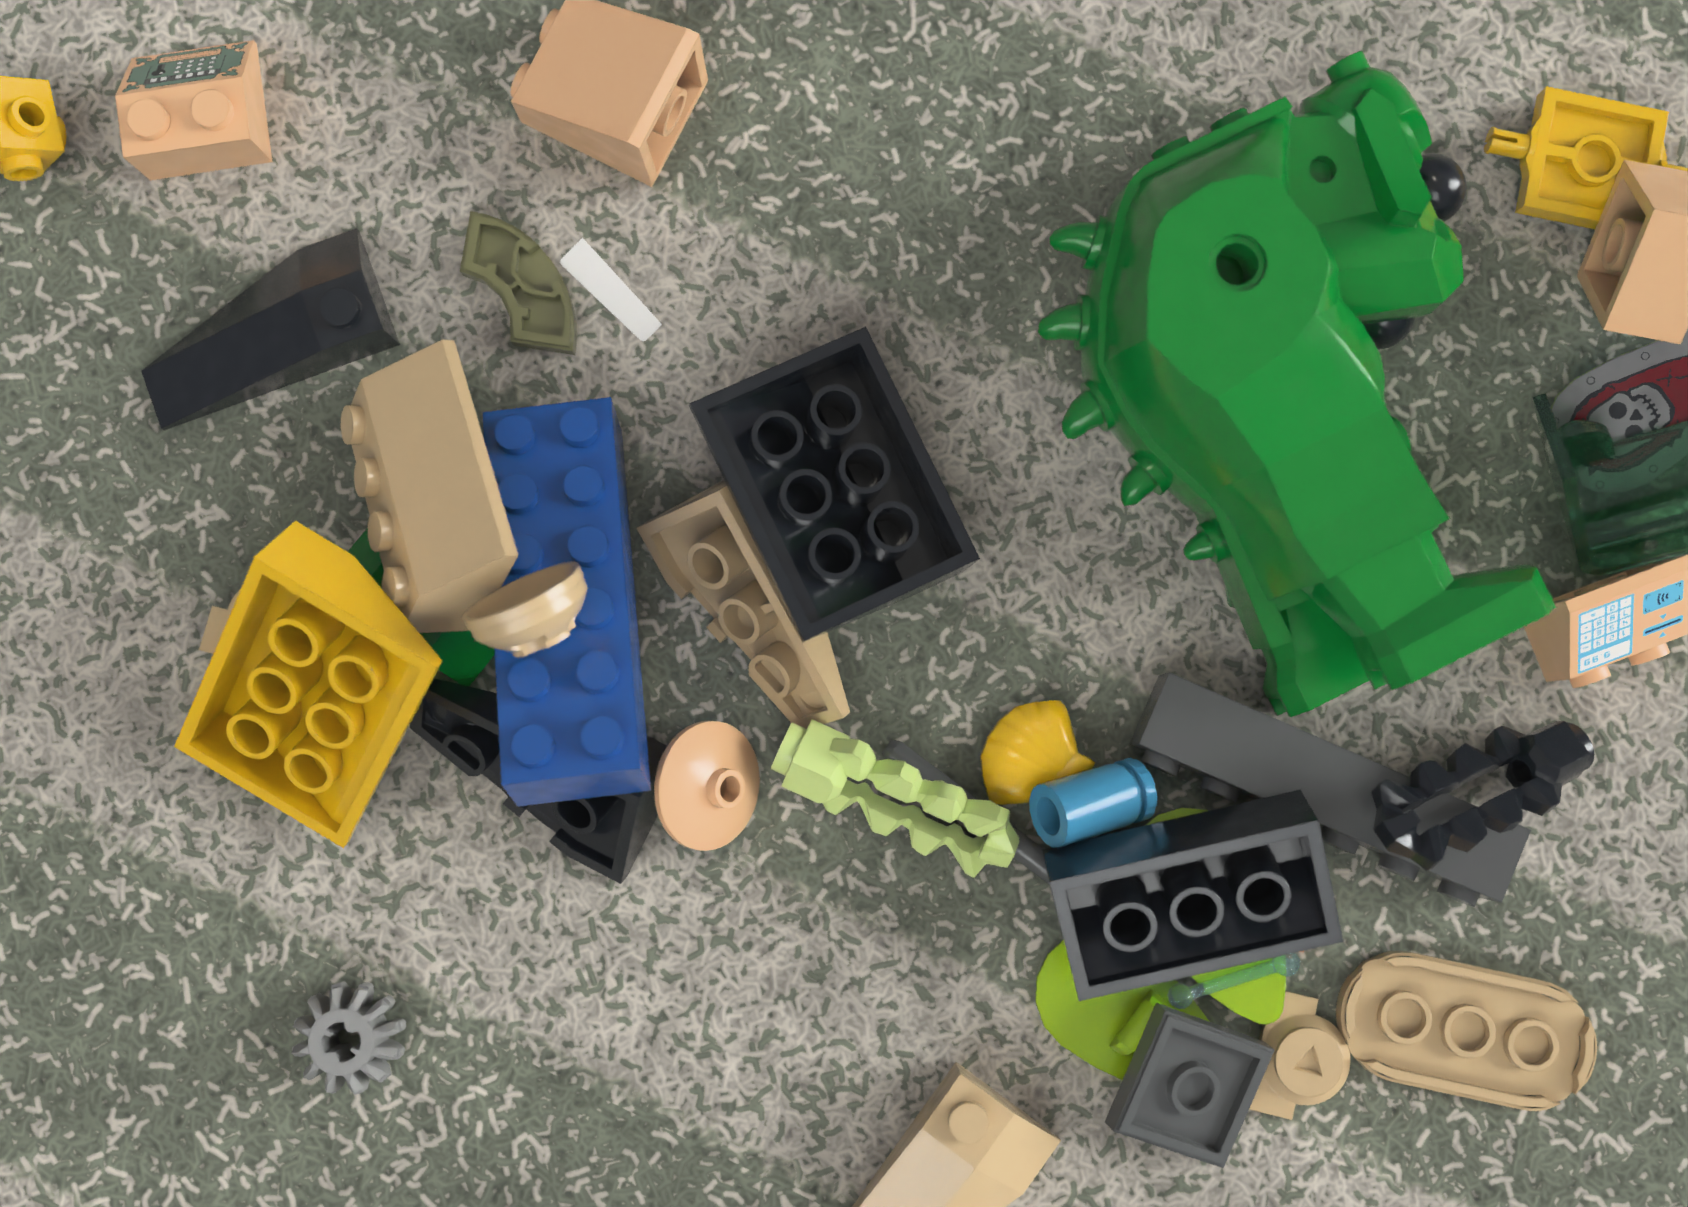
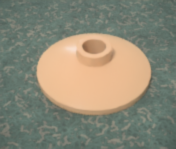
M700 721L681 730L670 741L663 752L656 770L654 782L656 811L663 828L673 840L682 846L701 851L715 850L733 841L748 824L758 800L760 774L755 752L743 733L724 722Z

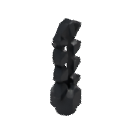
M1555 721L1526 735L1508 727L1500 726L1486 737L1485 753L1467 743L1457 748L1446 759L1447 771L1437 761H1425L1420 763L1411 772L1410 786L1388 779L1380 782L1371 792L1376 806L1373 830L1388 852L1410 858L1424 870L1428 871L1444 858L1447 846L1464 852H1469L1477 846L1488 833L1486 827L1498 833L1513 830L1523 821V809L1541 816L1549 813L1560 803L1562 786L1580 777L1583 771L1590 768L1593 764L1594 748L1592 742L1580 727L1566 721ZM1505 765V777L1511 783L1513 789L1488 800L1477 808L1475 806L1454 816L1442 825L1433 826L1421 835H1418L1416 831L1421 819L1414 809L1441 794H1448L1459 786L1486 773L1490 774Z

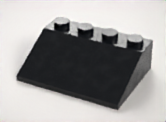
M866 326L689 404V408L802 642H806L918 594L966 571L980 559Z

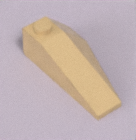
M725 480L637 527L640 536L667 584L681 599L690 592L714 618L706 628L720 643L729 637L742 649L751 660L748 666L749 676L791 723L793 722L807 729L812 719L826 724L842 719L850 713L828 632L802 642Z
M955 1062L852 1207H1006L1024 1194L1061 1140L970 1071Z

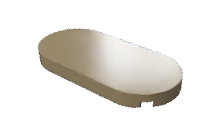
M1387 951L1363 961L1346 978L1337 999V1028L1342 1033L1350 1054L1364 1069L1382 1079L1520 1110L1542 1111L1560 1105L1559 1101L1566 1099L1571 1093L1576 1094L1588 1082L1597 1056L1596 1033L1589 1017L1584 1015L1582 1008L1577 1004L1579 1002L1568 991L1555 984L1526 976L1414 952Z

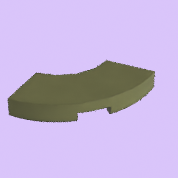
M470 211L460 272L467 278L486 284L502 299L510 316L511 343L519 347L575 355L577 326L574 307L566 284L554 263L534 240L515 226L490 215Z

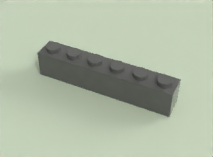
M1170 672L1158 676L1129 744L1145 751L1141 759L1142 763L1177 777L1180 767L1203 776L1204 778L1200 785L1201 789L1236 803L1240 793L1257 800L1301 790L1319 820L1324 843L1355 855L1359 845L1381 854L1377 864L1379 867L1415 881L1418 872L1429 875L1441 881L1437 889L1438 893L1472 907H1475L1478 898L1502 903L1531 832L1530 829L1521 825L1516 826L1513 830L1502 833L1486 827L1488 832L1486 837L1469 852L1447 846L1444 858L1434 868L1426 871L1412 859L1388 852L1373 830L1376 815V806L1371 793L1380 782L1387 779L1410 786V777ZM1441 794L1414 809L1421 819L1416 832L1418 835H1421L1429 828L1438 824L1442 825L1454 816L1475 807V805L1450 794Z

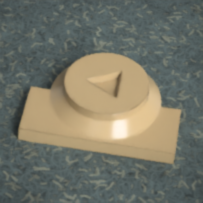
M1285 991L1284 1007L1280 1018L1274 1023L1262 1025L1259 1040L1266 1042L1275 1051L1249 1110L1292 1120L1296 1104L1315 1105L1325 1102L1333 1097L1344 1085L1350 1070L1349 1048L1342 1033L1335 1025L1315 1015L1319 999Z

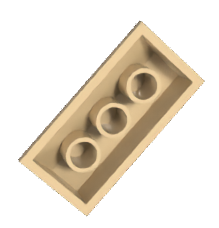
M440 340L361 379L351 405H346L341 415L342 438L345 444L352 445L356 460L354 468L356 493L359 497H365L370 515L368 520L369 544L374 552L380 553L384 569L382 589L419 633L470 631L462 619L464 612L483 597L501 588L518 557L455 341Z

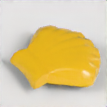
M1060 700L1036 701L1015 706L996 723L987 736L980 755L982 778L988 799L999 805L1029 803L1032 789L1038 784L1092 769L1096 764L1091 758L1079 753L1068 710Z

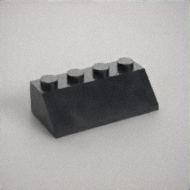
M1301 790L1093 837L1059 848L1050 847L1042 849L1079 1001L1343 942L1319 820Z

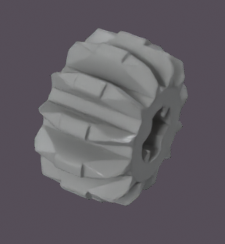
M345 981L338 982L331 986L330 998L317 993L307 1000L312 1015H303L295 1019L293 1027L299 1033L308 1036V1039L294 1045L291 1054L297 1057L310 1054L313 1063L306 1067L303 1072V1078L312 1080L321 1073L326 1072V1093H336L346 1082L353 1094H360L368 1089L369 1077L381 1083L392 1074L387 1060H397L404 1055L405 1047L400 1042L390 1039L389 1036L403 1031L406 1028L405 1019L396 1018L387 1022L384 1014L393 1008L395 999L388 995L377 1001L374 1005L371 1004L374 995L372 983L364 982L352 993L351 988ZM343 1029L351 1033L358 1032L360 1043L354 1047L351 1043H341L338 1038V1032Z

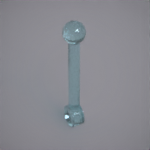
M1292 953L1274 957L1271 961L1193 986L1178 983L1169 989L1168 1001L1176 1009H1185L1191 1005L1193 999L1274 973L1292 976L1299 970L1300 959L1297 954Z

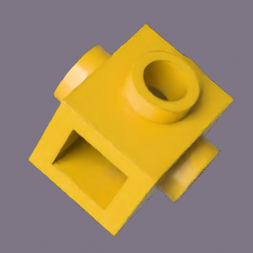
M0 76V174H3L5 179L11 181H29L39 178L65 152L66 145L65 124L62 118L56 114L49 80Z

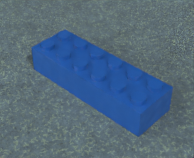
M607 397L482 412L484 442L518 553V557L501 587L535 571L565 562H578L584 574L583 578L588 586L583 606L574 620L576 627L569 632L570 635L549 648L538 650L525 657L516 658L512 652L494 648L501 785L517 806L651 791L623 438L612 399Z

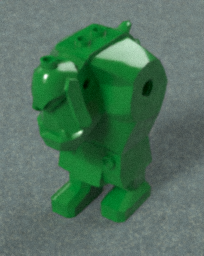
M1363 51L1351 54L1329 67L1326 73L1331 83L1303 99L1299 106L1298 114L1292 113L1291 108L1293 106L1286 96L1250 114L1246 108L1238 109L1213 123L1209 127L1210 133L1192 142L1189 141L1187 136H1184L1156 150L1151 155L1153 161L1143 166L1126 183L1111 204L1106 216L1099 215L1096 222L1080 221L1056 229L1050 236V245L1059 252L1070 253L1082 258L1081 268L1089 270V277L1085 295L1079 294L1076 303L1061 306L1047 314L1039 322L1038 333L1043 339L1048 341H1073L1075 350H1080L1081 370L1084 381L1080 384L1081 393L1071 402L1062 420V431L1067 439H1076L1098 426L1103 431H1111L1131 455L1128 458L1131 469L1124 476L1120 487L1121 501L1124 506L1136 505L1151 492L1162 495L1168 490L1182 504L1195 513L1199 522L1196 526L1197 534L1185 544L1183 548L1184 556L1192 561L1210 558L1217 564L1224 581L1228 605L1236 609L1252 649H1261L1267 662L1262 688L1276 716L1287 712L1289 717H1294L1308 712L1370 681L1373 689H1378L1388 684L1390 690L1406 686L1548 615L1556 608L1537 567L1529 564L1512 565L1457 575L1451 574L1432 535V532L1439 527V524L1450 518L1410 453L1411 442L1405 428L1397 418L1389 414L1384 401L1385 376L1381 354L1363 325L1431 314L1464 282L1462 245L1453 230L1443 220L1438 219L1430 201L1432 197L1419 172L1423 162L1421 153L1432 144L1430 131L1422 112L1406 86L1392 73L1370 67Z

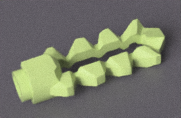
M813 719L807 729L793 722L790 724L771 766V770L785 775L781 787L816 803H822L825 809L834 815H837L858 801L874 833L888 836L900 825H903L909 829L912 848L924 856L946 844L965 874L973 878L976 877L986 864L1008 868L1015 856L1019 837L1009 822L1010 810L997 805L991 800L967 799V795L962 787L945 783L943 780H923L919 770L907 764L906 761L893 759L876 761L875 753L869 744L859 739H850L848 735ZM847 777H850L858 782L864 779H869L873 782L876 790L883 792L891 797H894L904 803H911L917 801L921 803L924 812L929 813L937 818H940L948 823H952L955 820H959L964 823L968 832L977 835V837L971 838L965 835L961 826L955 823L949 826H945L930 818H927L922 812V810L916 805H909L903 807L895 802H892L884 797H881L875 794L867 783L864 782L856 784L854 782L847 780Z

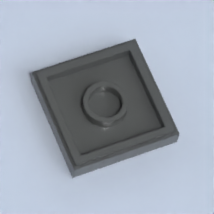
M1156 1003L1105 1123L1116 1133L1224 1168L1275 1050L1259 1039Z

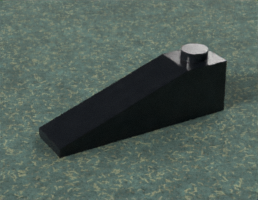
M356 228L295 251L141 372L160 427L163 430H167L399 346L400 343L360 231Z
M433 678L409 728L468 776L483 774L508 796L503 805L518 817L527 810L544 825L556 832L549 842L566 856L621 884L628 876L658 816L654 800V782L659 761L667 745L647 736L651 791L517 806L501 785L497 693Z

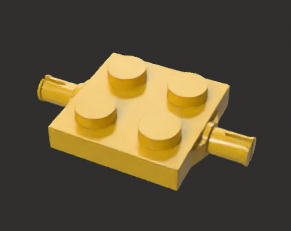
M1548 86L1537 94L1532 124L1526 134L1498 129L1492 126L1487 133L1485 139L1487 144L1484 146L1485 154L1490 153L1519 159L1520 161L1519 166L1522 178L1515 213L1590 229H1596L1623 160L1688 171L1686 167L1667 164L1664 137L1669 111Z

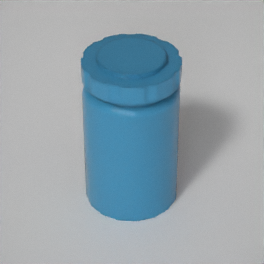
M1126 758L1113 764L1102 765L1038 784L1032 789L1029 798V810L1032 823L1040 838L1050 847L1059 848L1129 826L1132 823L1150 819L1155 813L1158 799L1153 777L1145 765L1137 759Z

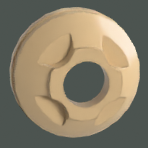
M578 562L560 563L523 576L493 591L467 609L462 619L467 629L471 631L475 641L492 648L512 652L516 658L525 657L538 650L549 648L570 635L569 632L576 627L574 620L583 606L588 586L583 578L584 574Z

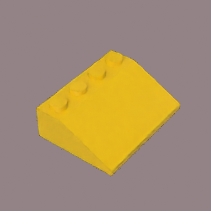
M295 520L254 556L174 747L344 848L359 824L443 660L355 556Z

